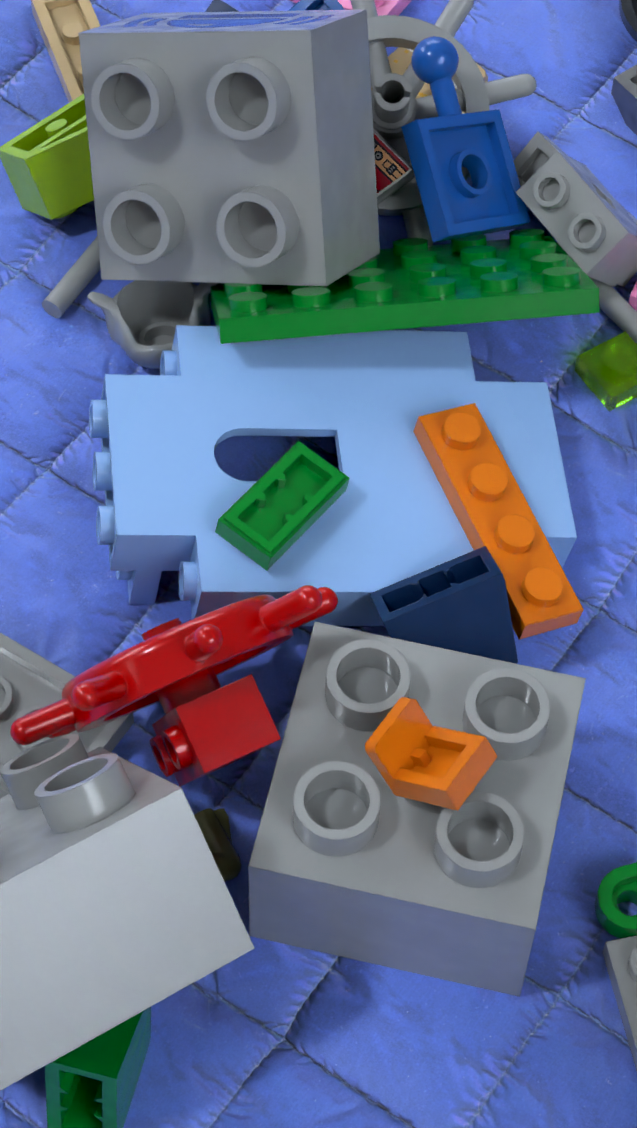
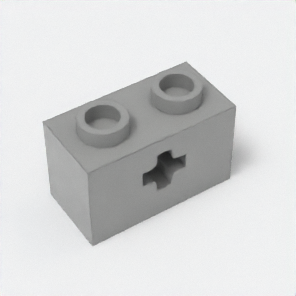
M557 150L516 191V194L587 276L614 287L637 265L636 222L585 164Z

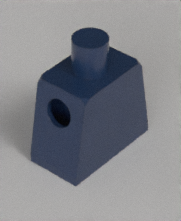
M486 546L370 593L372 602L391 638L515 664L518 663L505 579Z

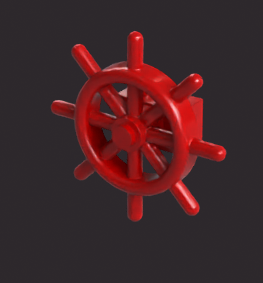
M305 585L278 599L271 595H258L221 607L185 623H181L179 618L163 623L143 633L141 636L144 641L94 665L71 679L62 690V700L16 719L11 725V737L17 744L29 745L45 737L52 739L69 734L75 730L78 733L84 732L160 702L165 715L152 724L157 736L150 739V745L155 760L166 777L174 774L181 787L243 759L281 739L253 675L250 674L223 687L217 675L288 640L294 635L292 629L331 613L337 607V595L328 587L317 589L314 586Z

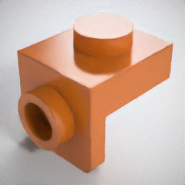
M401 697L365 743L366 753L395 796L457 811L498 757L486 737L433 726L417 700L407 697Z

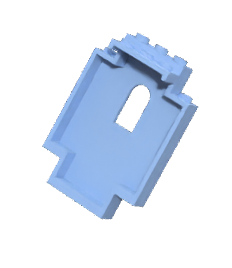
M176 325L172 349L162 350L160 375L105 374L101 400L90 401V437L101 438L102 452H94L93 488L94 491H105L106 505L98 506L97 543L98 545H108L110 571H116L117 580H127L129 605H154L162 571H179L180 600L191 602L192 619L250 597L266 594L278 599L302 586L311 585L317 589L320 587L332 589L337 595L338 604L331 613L301 626H314V622L334 626H384L372 602L370 593L474 551L413 432L419 416L475 403L562 568L577 535L547 382L476 381L467 332L384 330L221 344L216 326ZM233 436L335 437L339 470L350 478L346 491L267 571L215 533L218 519L257 482L238 480L221 470L214 457V450L220 442Z

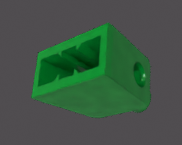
M151 1007L45 1066L47 1128L124 1127L151 1038Z

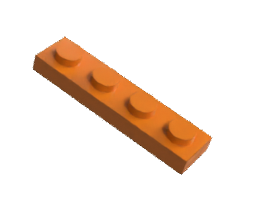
M472 403L419 416L413 432L473 550L486 546L503 574L512 627L518 639L576 624L584 609L476 404Z

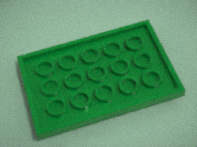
M540 229L513 230L509 232V239L486 241V235L481 234L452 239L451 244L428 246V240L423 238L398 239L393 241V248L380 249V254L372 257L328 286L218 283L216 286H210V304L221 344L600 313L599 287L551 236H544V231Z

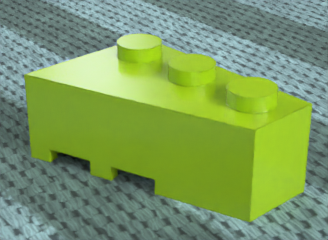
M84 94L0 146V160L22 209L53 220L68 216L76 211L78 207L94 200Z

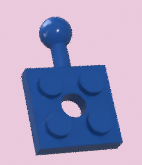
M438 36L422 40L417 44L412 53L411 64L416 76L421 81L430 84L438 117L417 119L401 128L433 243L511 230L530 223L526 204L516 194V191L521 186L500 110L462 114L452 80L459 64L456 48L450 41ZM462 167L468 169L472 186L464 179Z

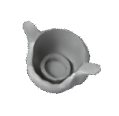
M133 281L124 286L113 298L97 292H90L87 297L93 304L102 309L111 339L121 346L134 363L142 367L160 369L162 350L172 349L176 325L210 326V286H216L218 283H200L197 286L192 282Z

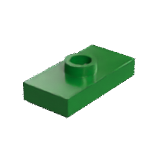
M298 441L218 519L215 533L267 571L346 491L350 478Z

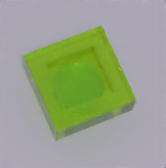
M626 331L578 355L574 371L609 412L637 397V344Z

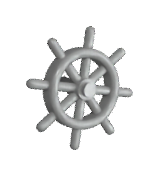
M350 0L353 10L367 9L373 128L411 166L401 127L417 119L438 117L432 95L415 99L425 82L416 76L411 63L403 75L391 72L386 47H402L414 50L419 42L433 36L442 37L450 41L456 48L459 57L458 68L452 79L458 88L455 90L461 112L489 111V105L526 97L533 94L536 90V80L530 74H519L484 82L483 76L472 56L454 38L473 7L474 0H449L434 25L407 16H378L374 0ZM462 167L464 179L471 178L468 169ZM414 177L410 182L377 205L378 215H403L408 238L427 239L428 246L433 245V240L416 178Z

